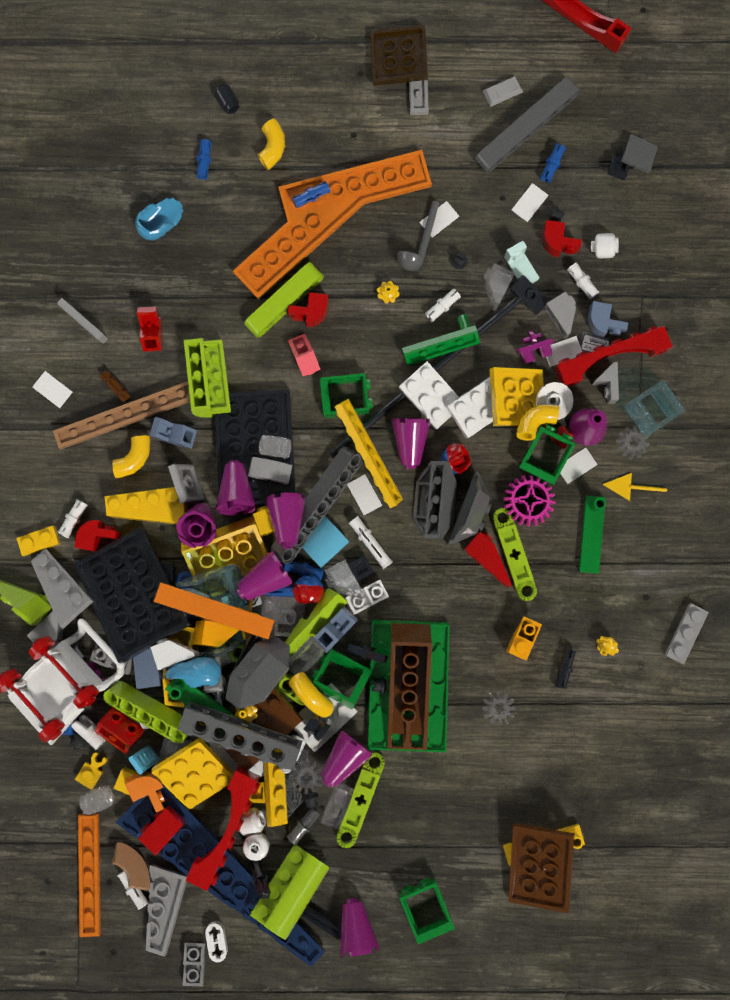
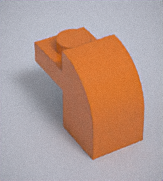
M151 772L135 773L124 779L125 786L133 802L149 795L156 813L164 809L162 802L165 799L161 790H159L163 788V785Z

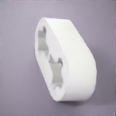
M212 921L208 924L205 931L208 953L212 961L221 962L225 959L228 952L225 928L221 922ZM213 927L216 930H220L217 934V939H215L214 933H210ZM216 944H218L219 950H223L220 956L214 953Z

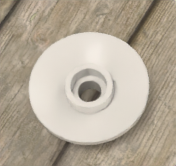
M552 382L546 384L537 394L536 407L539 405H558V420L566 417L572 409V392L562 383ZM552 397L555 398V402L553 404L550 403V399Z

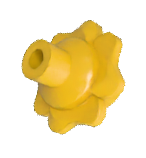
M392 281L388 283L382 282L381 287L377 288L378 298L382 299L384 303L389 301L394 303L395 299L400 295L398 292L399 287L394 285Z
M601 636L600 639L596 640L598 644L597 649L600 650L601 655L607 656L609 654L614 656L615 653L619 652L618 643L614 638Z
M254 705L245 707L242 710L235 707L237 710L235 716L252 723L253 719L258 717L256 713L258 708Z

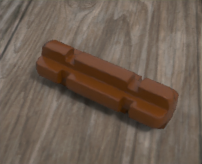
M107 370L101 373L100 378L122 402L125 403L131 398V395L124 390Z

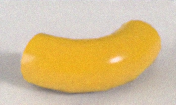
M276 119L267 121L261 130L267 139V145L257 156L266 170H270L281 159L285 149V134Z
M539 405L528 410L520 419L517 437L526 441L534 440L540 425H556L559 416V406Z
M143 435L131 438L129 454L124 458L113 460L112 465L115 478L134 474L144 466L150 453V436Z
M304 672L297 673L289 680V686L313 713L322 718L332 714L334 709L333 702L312 684Z

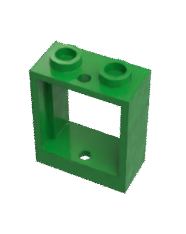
M365 373L320 378L324 419L338 417L336 411H331L330 385L361 382L364 408H356L354 410L357 415L369 414V409L373 408L372 397H368L367 390H371L370 378L366 379Z
M546 424L545 426L540 425L536 438L532 440L519 468L554 485L576 443L571 435L564 432L561 435L555 432L556 428ZM543 432L568 444L553 473L528 461Z
M330 649L328 654H323L319 662L322 666L319 671L315 669L310 680L313 681L312 684L322 694L353 709L372 670ZM330 661L360 676L349 698L319 682Z
M436 878L423 879L419 885L415 887L410 885L401 890L399 899L417 944L455 929ZM434 888L445 918L418 929L407 898Z

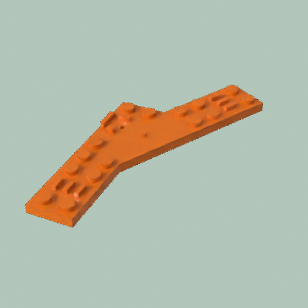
M418 150L279 186L288 222L235 268L233 274L259 300L363 205L432 187L423 151ZM324 181L327 182L330 193L320 196L313 203L309 202L299 208L295 207L292 197L303 193L308 187L312 188Z

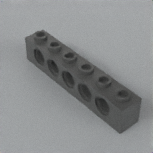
M190 700L185 707L178 730L186 735H194L202 738L205 742L220 744L225 749H234L242 755L256 757L262 762L276 764L279 768L285 770L290 769L293 771L302 745V740ZM198 721H203L206 726L200 725ZM217 728H222L225 732L221 733ZM236 735H242L244 739H238ZM255 742H261L263 746H258ZM278 748L282 750V752L277 753L274 751V749Z

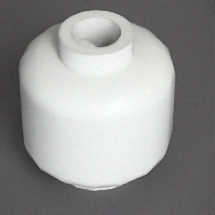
M613 233L597 234L595 241H591V252H595V256L598 259L613 258L615 253L619 251V239L615 238Z
M250 808L248 813L244 812L241 817L244 822L238 832L245 837L261 833L266 825L264 813L257 808Z
M262 832L247 836L243 843L245 856L254 861L264 858L269 850V839Z

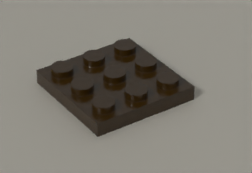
M425 25L370 31L373 86L428 80Z

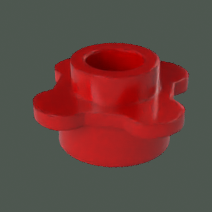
M560 426L557 433L562 435L564 432L574 437L572 433L566 431L565 427ZM551 436V441L555 442L560 449L567 447L566 443Z

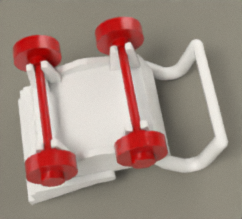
M84 619L78 620V630L75 634L61 641L54 648L55 642L50 636L37 639L32 644L28 654L34 660H40L22 678L16 669L5 671L0 675V693L6 691L9 693L8 697L11 702L39 732L38 737L44 743L48 742L50 745L55 743L84 710V706H90L96 700L95 697L99 692L115 684L124 675L125 664L118 663L113 650ZM85 632L92 637L116 664V672L105 681H102L70 646L81 639Z

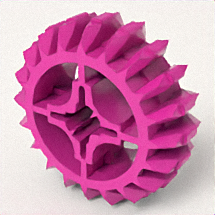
M525 475L521 476V482L518 478L514 480L516 486L512 483L508 485L511 490H505V494L509 495V497H504L503 501L509 502V504L504 505V508L511 509L507 514L511 515L513 513L515 515L512 518L513 521L519 518L518 524L522 525L525 520L526 527H529L531 521L534 526H537V519L540 523H544L543 516L550 518V514L547 511L553 512L554 508L549 505H554L556 501L550 500V498L555 496V493H548L552 487H544L547 481L544 480L540 484V478L537 477L533 481V475H529L527 481ZM527 486L525 496L515 497V493L520 487ZM533 487L542 493L544 499L535 495ZM529 496L532 497L533 501H536L531 503L530 507L525 502V499ZM515 503L521 504L524 507L525 515L518 511ZM535 505H544L538 515L531 516Z

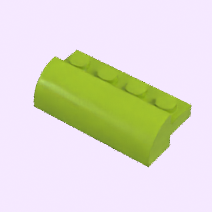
M203 338L184 340L192 414L208 418L212 417V414L230 413L223 341H203Z
M293 845L269 884L270 897L268 899L260 898L250 916L286 940L330 867L297 845Z

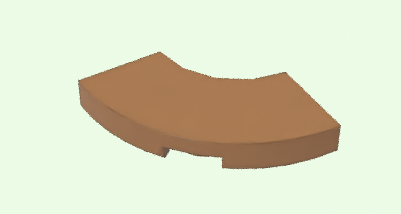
M117 842L115 844L112 864L119 866L126 873L129 888L149 890L150 876L143 858L130 846Z

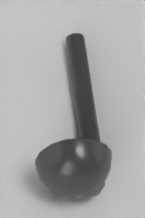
M432 201L418 255L407 251L397 252V261L405 270L417 271L424 262L439 207L438 201Z

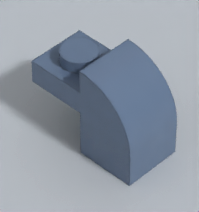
M593 301L589 307L587 318L591 332L600 338H604L607 332L613 336L623 335L627 331L628 322L610 319L612 304Z
M155 417L150 436L165 443L192 449L197 430Z
M343 607L313 640L327 653L358 619Z

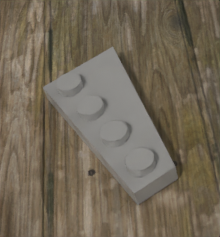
M45 548L31 560V563L60 627L64 629L93 601Z
M151 864L149 867L150 889L148 891H150L147 911L149 912L146 951L165 957L170 945L187 883L185 880L188 875Z

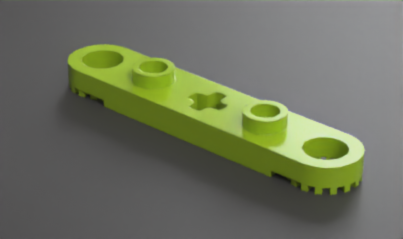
M500 508L493 514V522L518 597L523 601H531L536 597L537 588L515 522L512 520L513 516L512 514H507L508 509ZM499 513H505L508 516L506 523H500L497 520ZM512 549H515L516 552L519 551L520 555L517 556V560H515L514 557H510ZM524 586H529L532 589V594L529 597L523 596L521 592Z
M371 752L373 754L371 758H379L381 761L380 765L373 768L370 766L369 760H367L361 769L337 833V842L341 847L351 848L357 840L385 764L384 757L378 752ZM362 794L364 795V799L366 800V802H362L361 805L357 804L358 800L355 798L360 797V795ZM345 832H349L352 835V840L348 843L343 842L341 839V835Z

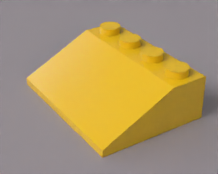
M254 516L216 529L213 541L205 547L191 548L181 542V552L198 590L210 597L238 588L237 583L268 553Z

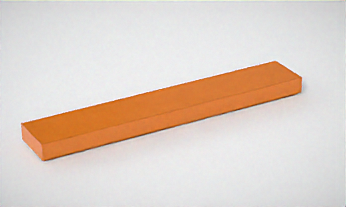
M161 582L154 599L156 603L265 639H269L275 621Z
M86 813L78 815L79 937H95L101 935L99 813Z

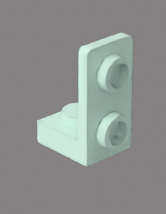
M521 241L507 249L504 258L517 279L524 275L531 283H534L539 279V276L524 254L527 246L524 241Z

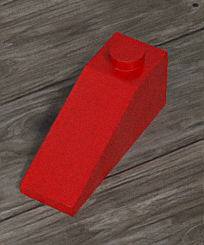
M479 532L465 547L464 551L506 588H509L512 584L497 548L492 542L493 538L486 532L483 534Z

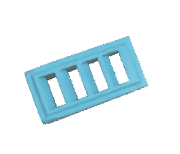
M147 745L129 757V761L138 774H142L159 761V757L152 747Z

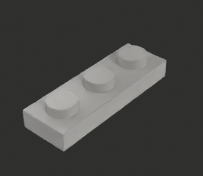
M689 603L665 656L680 664H684L709 612Z

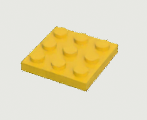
M500 367L490 369L493 426H518L520 419L527 411L536 407L537 394L544 386L543 369Z
M200 737L152 768V774L189 810L228 786L234 775V772Z

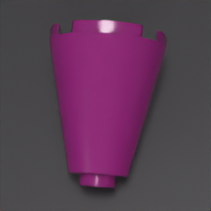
M584 408L577 411L569 422V430L573 434L574 440L583 446L599 443L607 432L605 413L592 408Z
M392 418L400 463L405 465V469H416V465L421 463L430 419Z
M231 460L225 464L216 503V510H219L220 514L235 516L238 515V512L244 511L245 515L255 510V502L245 466L239 460Z
M281 493V497L276 498L275 494L270 495L266 498V504L277 544L282 546L283 549H291L298 542L305 497L302 498V495L297 493Z
M198 503L179 518L176 529L179 539L185 545L191 548L205 547L213 541L216 535V524L212 508L209 504Z
M271 551L237 583L239 588L236 591L241 599L246 598L248 601L292 584V581L274 552Z
M342 730L320 774L323 777L321 781L330 788L332 785L337 787L369 760L373 754Z
M358 898L346 899V904L342 906L340 957L344 958V953H348L350 957L373 953L372 948L379 951L380 946L363 902L358 901Z

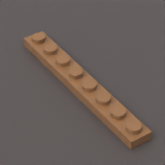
M188 381L54 430L53 433L58 448H67L189 403Z

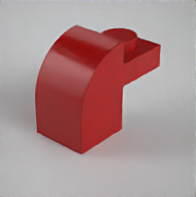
M546 220L543 227L542 244L547 253L557 258L562 251L566 254L578 253L581 248L582 239L563 237L565 222Z
M309 293L308 307L289 305V318H292L294 321L306 319L307 327L317 326L327 315L328 294Z
M157 307L137 308V316L141 327L139 338L143 352L161 351L163 330L161 316L158 315Z
M88 521L79 528L74 548L97 551L101 537L119 539L121 532L115 531L116 527L104 525L102 529V521Z

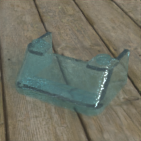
M235 564L198 573L176 583L177 587L192 585L193 589L197 591L207 592V595L212 600L248 610L249 600L247 601L246 598L241 599L236 591L239 588L237 583L243 577L239 567ZM239 630L220 647H211L200 653L199 657H221L246 643L249 634L244 639L242 631Z

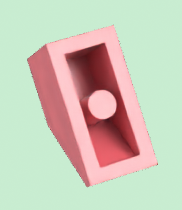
M305 334L288 340L302 376L311 375L320 370L314 351Z

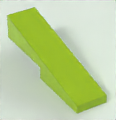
M327 588L308 619L301 618L285 641L290 646V659L294 660L348 601L337 592Z

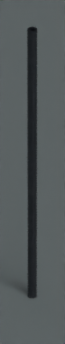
M515 297L477 329L479 337L521 303V301ZM465 348L447 353L432 367L436 372L439 371ZM401 391L362 424L365 430L369 429L404 400L406 395ZM348 435L330 450L334 457L343 447H347L353 442L351 436Z

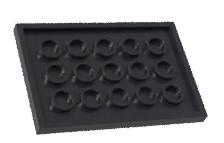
M290 389L229 393L231 412L215 414L218 493L225 464L231 460H239L240 463L244 464L255 506L267 505L266 498L275 494L276 498L281 497V493H296ZM252 457L292 465L289 483L284 485L271 480L264 481L248 476Z
M142 526L74 563L85 590L93 601V608L118 663L130 660L155 646L159 640L169 638L191 625L184 611L154 602L160 582L172 585Z

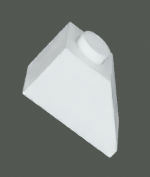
M168 638L159 640L157 645L151 647L158 670H164L176 663L186 662L200 656L198 651L176 640H168Z

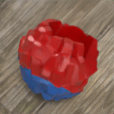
M461 443L449 445L441 456V461L450 462L454 474L463 473L471 465L469 452Z
M312 575L300 577L296 581L293 590L297 603H318L320 598H322V594H324L323 584H321L316 576Z

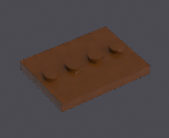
M276 687L264 702L254 705L258 708L256 712L258 717L253 719L252 723L288 735L304 720ZM232 704L228 710L235 715L237 712L236 706ZM236 735L238 739H244L242 735ZM255 742L256 745L263 746L261 742ZM223 748L233 761L244 769L250 770L260 761L256 757L242 755L234 749Z
M514 823L508 902L569 913L575 833Z

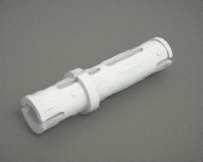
M359 516L349 522V525L359 536L358 539L363 541L383 569L393 562L373 537L372 531L368 530L359 519Z

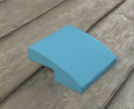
M324 516L302 548L322 568L349 541Z

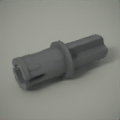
M310 808L305 816L297 821L298 824L287 835L291 843L297 845L303 835L310 831V827L320 816L317 809Z

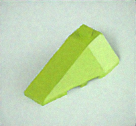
M0 580V599L4 603L14 606L11 610L29 625H39L53 611L46 594L43 596Z

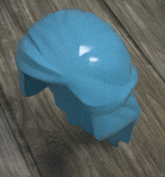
M166 198L158 204L146 206L136 217L135 226L137 232L146 240L153 241L159 239L179 223L182 217L183 206L174 198Z
M196 657L190 661L176 663L168 669L165 676L166 679H183L191 688L202 685L215 686L220 682L221 667L213 658Z

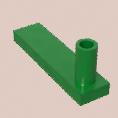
M463 314L457 318L460 327L459 331L402 348L407 365L479 344L480 340L476 325L471 326L468 316Z
M585 496L578 572L599 574L606 497Z
M174 678L165 689L169 692L171 699H178L185 705L190 700L236 717L199 687L191 688L183 679ZM217 728L220 732H225L224 729Z

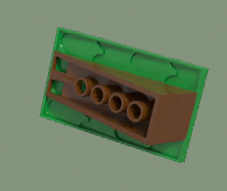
M372 620L371 646L375 647V652L388 656L387 663L371 660L368 750L446 752L449 622ZM381 677H384L386 680V692L383 695L380 692L372 691V687L375 686L372 685V681L380 680Z

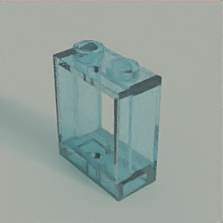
M664 380L623 406L645 438L686 411ZM648 395L652 396L667 417L658 424L641 402Z

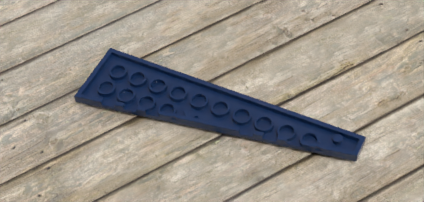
M163 785V788L159 789L165 799L162 802L163 808L165 809L170 805L187 822L162 848L159 854L165 860H169L176 865L184 874L188 875L197 856L202 858L208 854L220 840ZM149 795L137 800L115 822L134 837L139 838L142 835L141 829L148 822L152 824L156 820L154 817L156 811ZM227 849L225 853L228 856L223 868L219 867L216 872L220 874L215 886L210 885L208 891L230 908H234L241 913L245 919L253 922L260 930L268 933L276 942L285 946L291 953L311 967L325 953V949L298 921L285 940L250 916L260 900L257 888L252 883L253 877L251 872Z

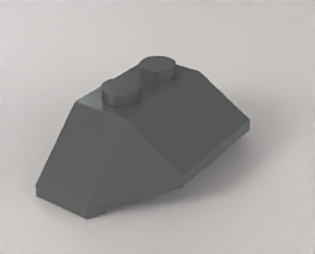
M430 461L428 467L416 481L413 520L421 531L423 538L443 539L454 522L457 482L449 461Z
M475 471L447 545L451 546L474 536L478 531L481 532L484 527L485 521L482 519L485 513H489L492 503L489 502L491 497L479 472Z
M276 636L255 643L231 673L225 699L240 710L264 702L289 670L290 646Z

